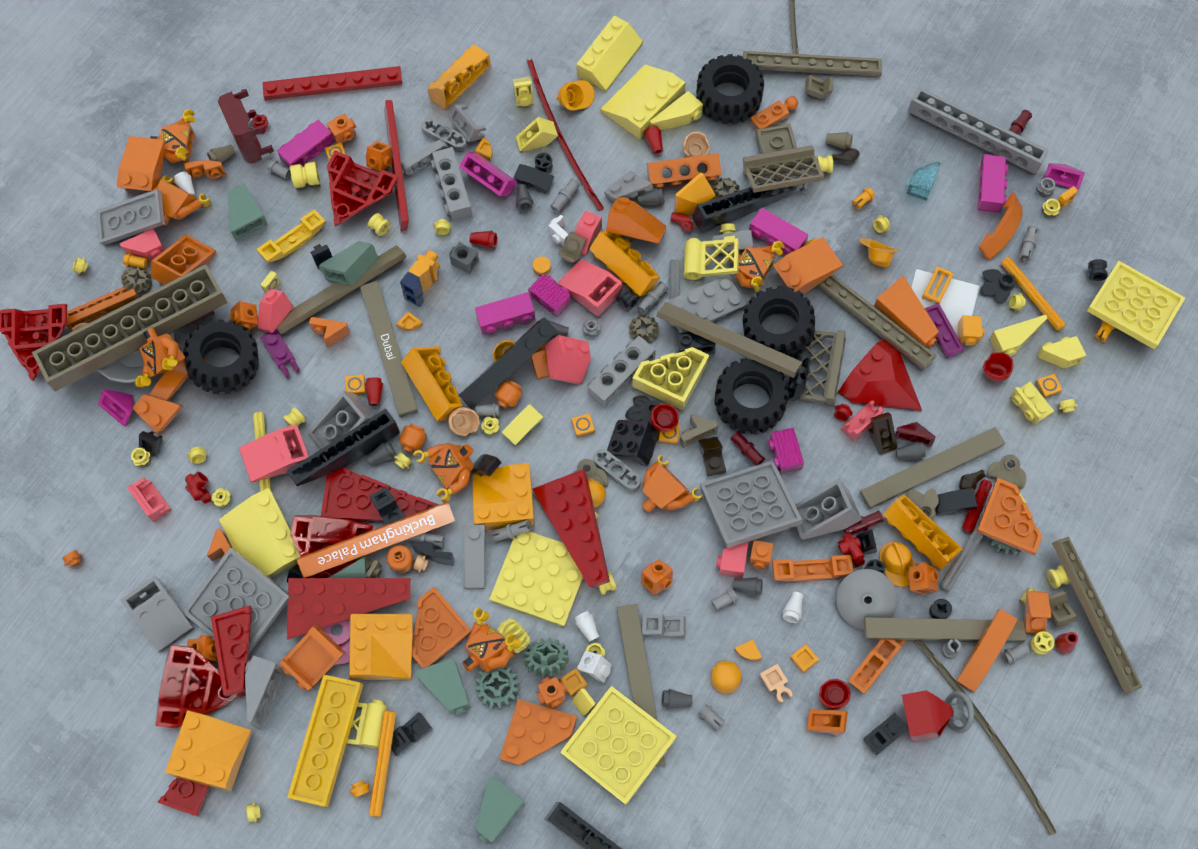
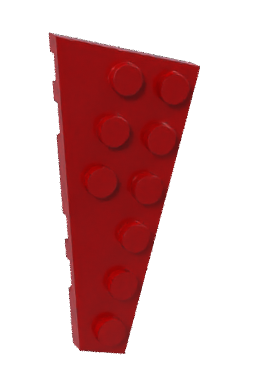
M341 468L326 476L321 516L385 523L369 497L385 487L388 488L405 517L439 504L410 495L406 491L392 488L390 485L364 475H359L349 469Z
M582 469L533 488V492L588 586L594 588L610 582L586 471Z
M288 578V594L291 597L288 600L287 640L306 634L316 624L320 628H324L350 619L351 614H365L411 599V578Z

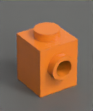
M753 540L749 566L757 569H768L773 543Z

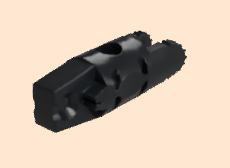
M796 353L794 359L802 362L803 356L800 353ZM808 357L803 360L801 368L794 378L791 376L789 378L788 400L792 402L799 400L801 394H803L811 359Z

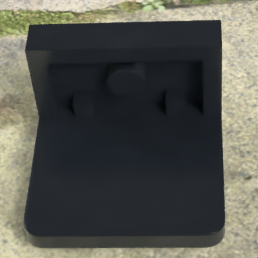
M618 420L607 451L614 456L633 457L640 465L648 466L660 432L649 421Z

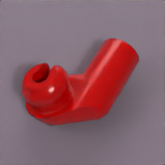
M672 212L670 221L679 223L686 232H690L693 229V222L688 215Z

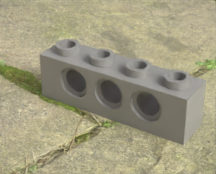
M453 147L432 152L433 160L430 161L433 171L437 170L438 173L435 175L437 185L442 186V189L439 191L441 199L446 200L447 203L444 204L446 215L450 214L452 221L473 216Z
M640 336L635 340H630L626 345V349L623 352H618L613 359L614 361L610 365H605L600 372L601 374L589 381L587 385L588 395L605 408L633 380V376L641 362L652 361L655 358L656 349ZM636 356L637 359L631 360L629 357ZM619 368H621V369H624L625 371L622 372V373H619V372H617L616 370L619 369ZM606 381H610L612 384L607 386L603 383Z

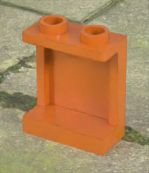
M316 624L279 663L282 665L281 669L289 676L292 675L297 679L296 683L304 690H311L346 652Z

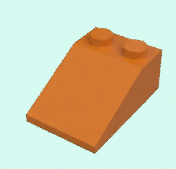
M129 136L118 169L117 187L125 190L151 192L161 179L165 140Z
M626 197L616 198L609 211L606 231L660 243L666 230V225L635 201H630Z
M185 234L151 261V278L166 285L208 264L215 255L216 250Z
M824 237L787 254L773 264L785 284L790 288H794V292L800 291L803 295L844 267Z

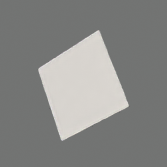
M916 269L911 288L924 308L935 305L936 302L934 301L929 302L927 298L922 299L933 273ZM941 275L936 276L928 294L932 295ZM944 276L935 297H939L948 277ZM951 279L940 302V306L958 337V322L962 315L972 316L979 286Z

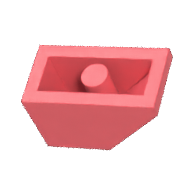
M586 210L574 232L588 239L582 253L585 257L602 229V217Z
M154 228L120 243L125 254L132 253L134 256L148 258V261H152L165 251Z
M270 289L259 302L258 329L260 331L273 333L294 307L284 291Z
M748 542L730 548L726 547L723 550L722 556L717 558L716 568H720L719 575L743 578Z

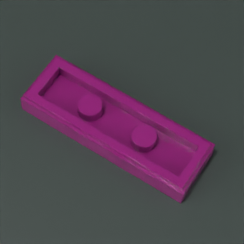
M937 303L925 308L939 331L936 339L946 359L963 353L965 349L940 304Z

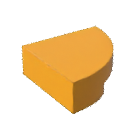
M482 138L475 149V153L491 161L493 156L492 147L487 139Z
M409 311L396 323L398 328L407 331L415 330L423 325L422 321Z
M753 639L735 647L736 653L745 659L752 661L762 659Z

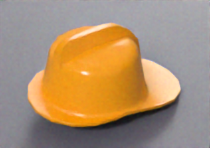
M586 80L572 81L562 86L558 96L555 98L568 110L584 109L593 103L594 89Z
M859 239L860 243L868 247V258L876 266L889 267L895 252H899V249L889 247L873 239Z
M895 541L884 544L880 549L879 558L885 565V575L891 580L893 585L907 587L910 585L908 582L909 567L915 566L910 550L902 543Z

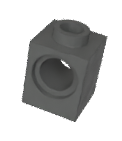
M461 242L456 247H453L449 253L451 265L468 274L472 272L479 262L478 251Z

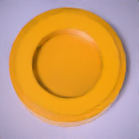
M540 256L533 261V271L537 275H546L550 272L551 262L548 258Z

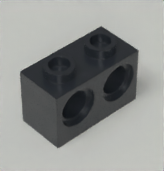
M690 331L675 334L674 337L676 353L693 347L708 355L715 354L716 343Z

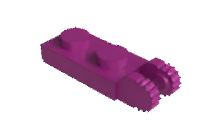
M277 329L273 333H267L260 337L275 364L281 369L286 378L290 375L287 368L284 367L285 365L291 363L296 372L300 371L294 356Z

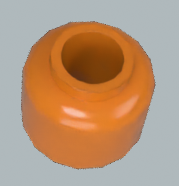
M510 379L503 381L494 394L498 399L496 403L504 408H507V406L515 407L523 394L522 390H520L521 386Z
M412 423L410 426H404L399 437V443L403 445L402 449L411 453L414 450H421L427 438V434L424 432L425 429Z
M398 545L389 550L387 563L392 571L402 574L410 571L413 567L414 557L410 549L406 546Z

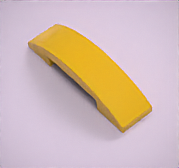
M314 209L300 219L301 223L274 242L270 239L257 248L256 251L267 263L279 260L308 242L324 226L326 221Z

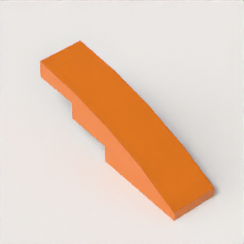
M1002 609L996 611L990 625L985 628L979 642L973 647L956 679L957 683L972 692L976 691L1008 639L1018 620L1017 618Z
M881 639L848 682L865 694L907 640Z

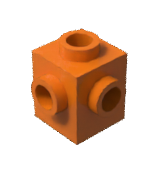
M345 113L326 123L337 144L350 141L356 136L354 129L356 125L353 119H348Z
M379 141L367 146L366 166L378 172L391 166L392 146Z
M239 301L231 308L230 321H234L237 326L239 324L243 325L245 331H251L258 325L257 306Z
M658 559L654 563L648 564L642 571L641 584L652 594L657 595L663 589L671 586L673 570L668 564Z
M926 562L917 563L916 566L909 567L908 582L910 584V591L917 594L938 592L937 581L939 580V575L935 567L928 565Z
M201 635L197 639H188V647H193L210 663L218 662L215 640H212L211 636Z
M547 677L541 680V684L538 685L539 692L536 693L540 703H545L548 708H556L562 705L563 701L566 700L564 693L567 692L564 682H559L557 677ZM555 688L554 693H548V690Z

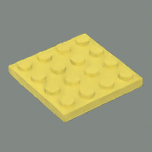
M1118 261L1087 312L1155 350L1184 302L1185 297Z
M527 532L517 535L513 539L489 600L498 605L565 628L584 577L564 543L533 532Z
M611 686L560 753L627 805L677 739V736Z

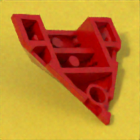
M335 150L327 164L334 226L336 227L389 195L399 177L385 170L379 173L354 163L350 156Z
M67 304L48 305V309L22 311L15 308L0 310V332L7 338L8 345L20 364L26 368L31 381H34L40 368L32 352L60 337L67 324Z
M884 339L870 349L838 390V393L852 404H868L870 401H874L873 405L876 407L908 408L922 412L900 352Z
M297 515L293 516L290 536L302 557L373 530V525L343 518ZM356 559L310 577L327 578L341 571L344 567L351 565Z
M170 645L158 696L155 726L178 728L182 726L187 710L206 715L227 705L228 702L238 697L245 696L246 693L243 691L230 696H224L220 671L193 647Z

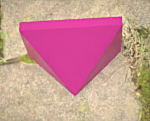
M1049 163L1044 178L1053 179L1057 185L1068 188L1074 186L1079 190L1085 172L1067 164Z
M103 389L98 405L123 426H126L132 413L133 395Z

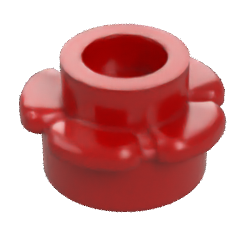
M263 114L255 115L251 121L252 127L256 128L264 125L266 129L268 127L267 117Z
M847 404L836 405L834 408V416L840 421H847L853 415V411Z

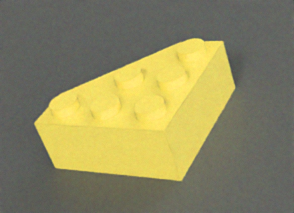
M691 347L680 353H671L661 356L656 360L641 362L633 376L632 387L683 411L708 366L710 355Z

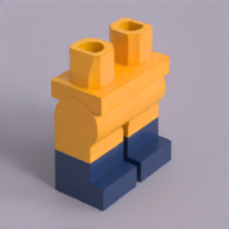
M428 250L424 256L419 254L417 261L414 262L400 281L404 299L418 307L424 302L422 296L424 292L432 286L433 281L436 282L438 280L437 271L440 268V264L437 262V253Z

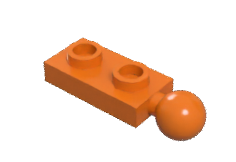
M790 96L786 98L784 104L778 100L751 117L750 122L756 129L772 127L789 116L790 112L788 110H795L798 107V99Z

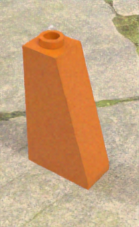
M904 276L877 297L874 307L921 344L931 348L937 342L936 337L939 331Z

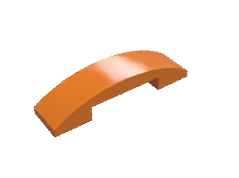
M1011 193L1003 207L1006 213L993 234H986L978 247L986 260H990L1004 248L1020 224L1023 207L1015 193Z
M185 361L179 362L171 371L167 370L157 382L150 395L171 402V397L189 377Z
M851 555L792 561V559L772 560L774 581L806 582L846 577L854 572Z

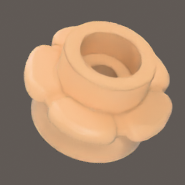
M417 555L413 569L417 570L418 573L426 569L429 561L425 559L426 555Z

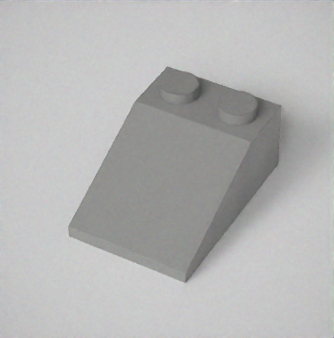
M343 391L307 433L322 449L374 415L356 394Z
M840 479L795 504L802 518V524L796 526L802 540L840 531L862 520L850 491Z
M253 655L252 660H249L245 667L247 721L255 728L261 730L285 673L276 663Z

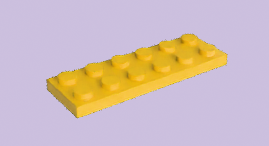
M323 675L287 798L328 808L363 688L362 683Z

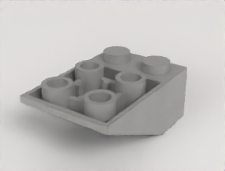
M153 576L121 599L130 615L158 652L193 628L164 584L156 576Z

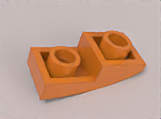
M201 160L184 163L188 175H191L192 178L207 174L209 179L226 175L221 162Z

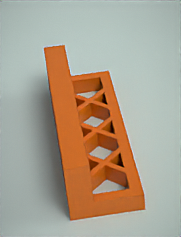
M122 287L67 311L66 325L72 332V328L79 323L89 324L140 298L138 292L134 289L127 290L125 287Z

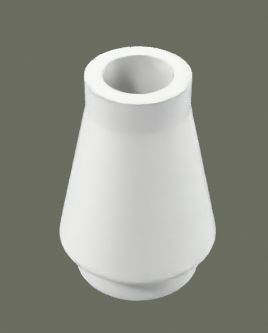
M180 172L175 175L174 183L176 186L196 196L191 175H188L187 172Z
M792 592L782 611L785 621L798 623L799 619L802 618L803 594Z
M589 611L574 618L576 626L584 634L588 642L600 637L593 614H590Z

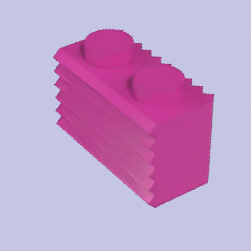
M542 274L528 289L529 296L556 317L571 303L569 290L565 287H559L551 276L547 277Z
M794 428L772 432L770 439H768V446L770 451L773 450L775 457H773V461L779 469V473L803 469L804 461Z

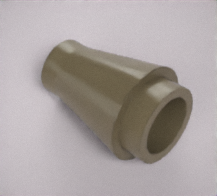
M849 132L827 133L826 144L844 150L851 148L853 134H849Z
M231 144L210 149V152H207L210 161L221 163L235 154Z

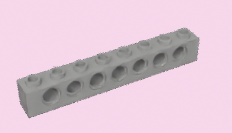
M919 87L911 100L908 109L909 113L996 156L1006 157L1007 161L1035 175L1049 151Z

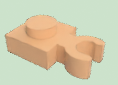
M778 664L760 673L759 676L770 693L774 690L776 691V699L780 704L783 703L782 693H786L789 698H792V691L784 687L788 680Z

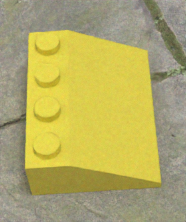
M645 64L600 111L635 137L641 139L645 135V130L649 128V121L685 94L686 82L671 72Z
M270 488L249 497L219 519L232 548L270 579L298 565L296 558L301 556L290 536L291 528Z

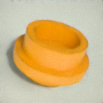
M363 780L351 785L352 789L349 792L353 794L354 798L370 791L368 788L370 784L369 782L364 783Z

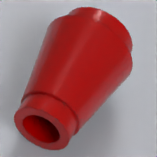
M658 126L647 128L644 136L653 154L663 152L661 130Z
M492 230L471 232L469 241L470 243L491 249L496 247L498 236Z
M378 377L367 378L364 385L368 405L379 406L383 389L382 379Z
M1074 632L1060 634L1055 640V645L1060 652L1071 653L1076 647L1078 636Z

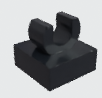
M318 244L310 252L318 269H320L319 265L333 257L327 244L322 247Z
M142 431L139 434V448H143L150 455L156 456L160 452L162 435L156 437L153 431L149 433Z

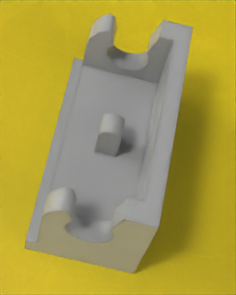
M465 104L454 105L449 119L467 141L472 142L484 138L485 135L481 131H485L486 128L475 125L466 112H464V109L466 110L468 107Z

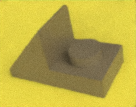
M690 415V423L694 429L689 428L682 432L680 444L682 448H685L701 439L716 434L718 424L695 415Z

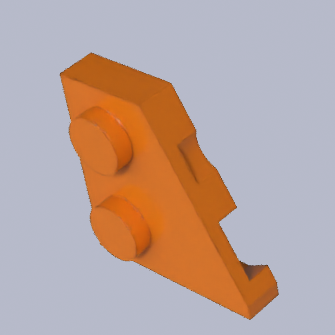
M143 394L132 409L157 434H161L183 406Z

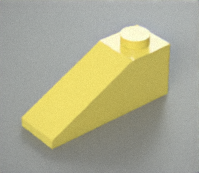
M687 91L651 119L649 127L658 126L662 131L690 124L701 117L703 104Z
M1043 315L995 330L990 337L995 352H1002L1010 357L1014 356L1043 326L1047 316Z

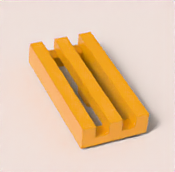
M937 266L922 299L927 298L929 302L934 301L936 304H940L954 273ZM938 272H941L942 274L932 295L928 294ZM948 275L947 281L939 297H935L944 279V276Z

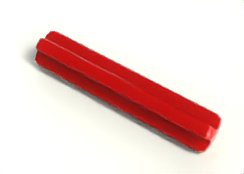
M985 479L981 481L975 495L977 508L968 511L962 525L963 531L973 532L992 488L991 481Z

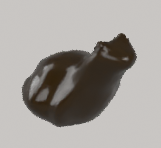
M854 148L847 149L842 154H832L833 161L844 164H852L860 156L859 151Z
M984 470L963 475L960 479L959 489L974 488L975 490L977 483L986 477Z

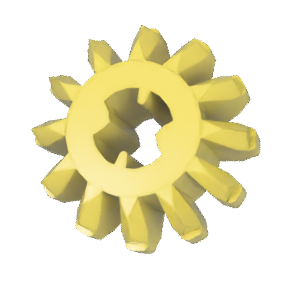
M509 618L497 628V632L506 639L507 635L513 634L516 635V639L520 640L521 646L513 649L515 653L523 651L530 644V637L515 619Z

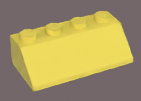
M614 15L576 64L577 77L606 92L643 44V40L628 22Z

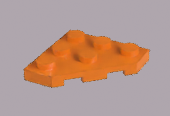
M997 478L977 532L1033 556L1036 554L1042 538L1039 528L1037 529L1032 520L1033 516L1026 503L1024 504L1017 485Z
M435 587L418 599L417 605L418 611L415 622L412 657L422 669L434 665L471 633V629Z
M518 699L500 760L521 766L537 755L539 756L550 750L555 745L572 737L577 716Z

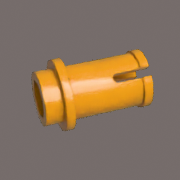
M869 187L867 189L864 188L862 193L852 200L853 206L857 204L855 208L860 210L869 200L872 201L874 199V191Z
M128 253L123 257V264L126 267L139 266V268L146 269L148 258Z
M1102 320V325L1095 334V338L1099 341L1102 337L1100 342H1105L1115 327Z

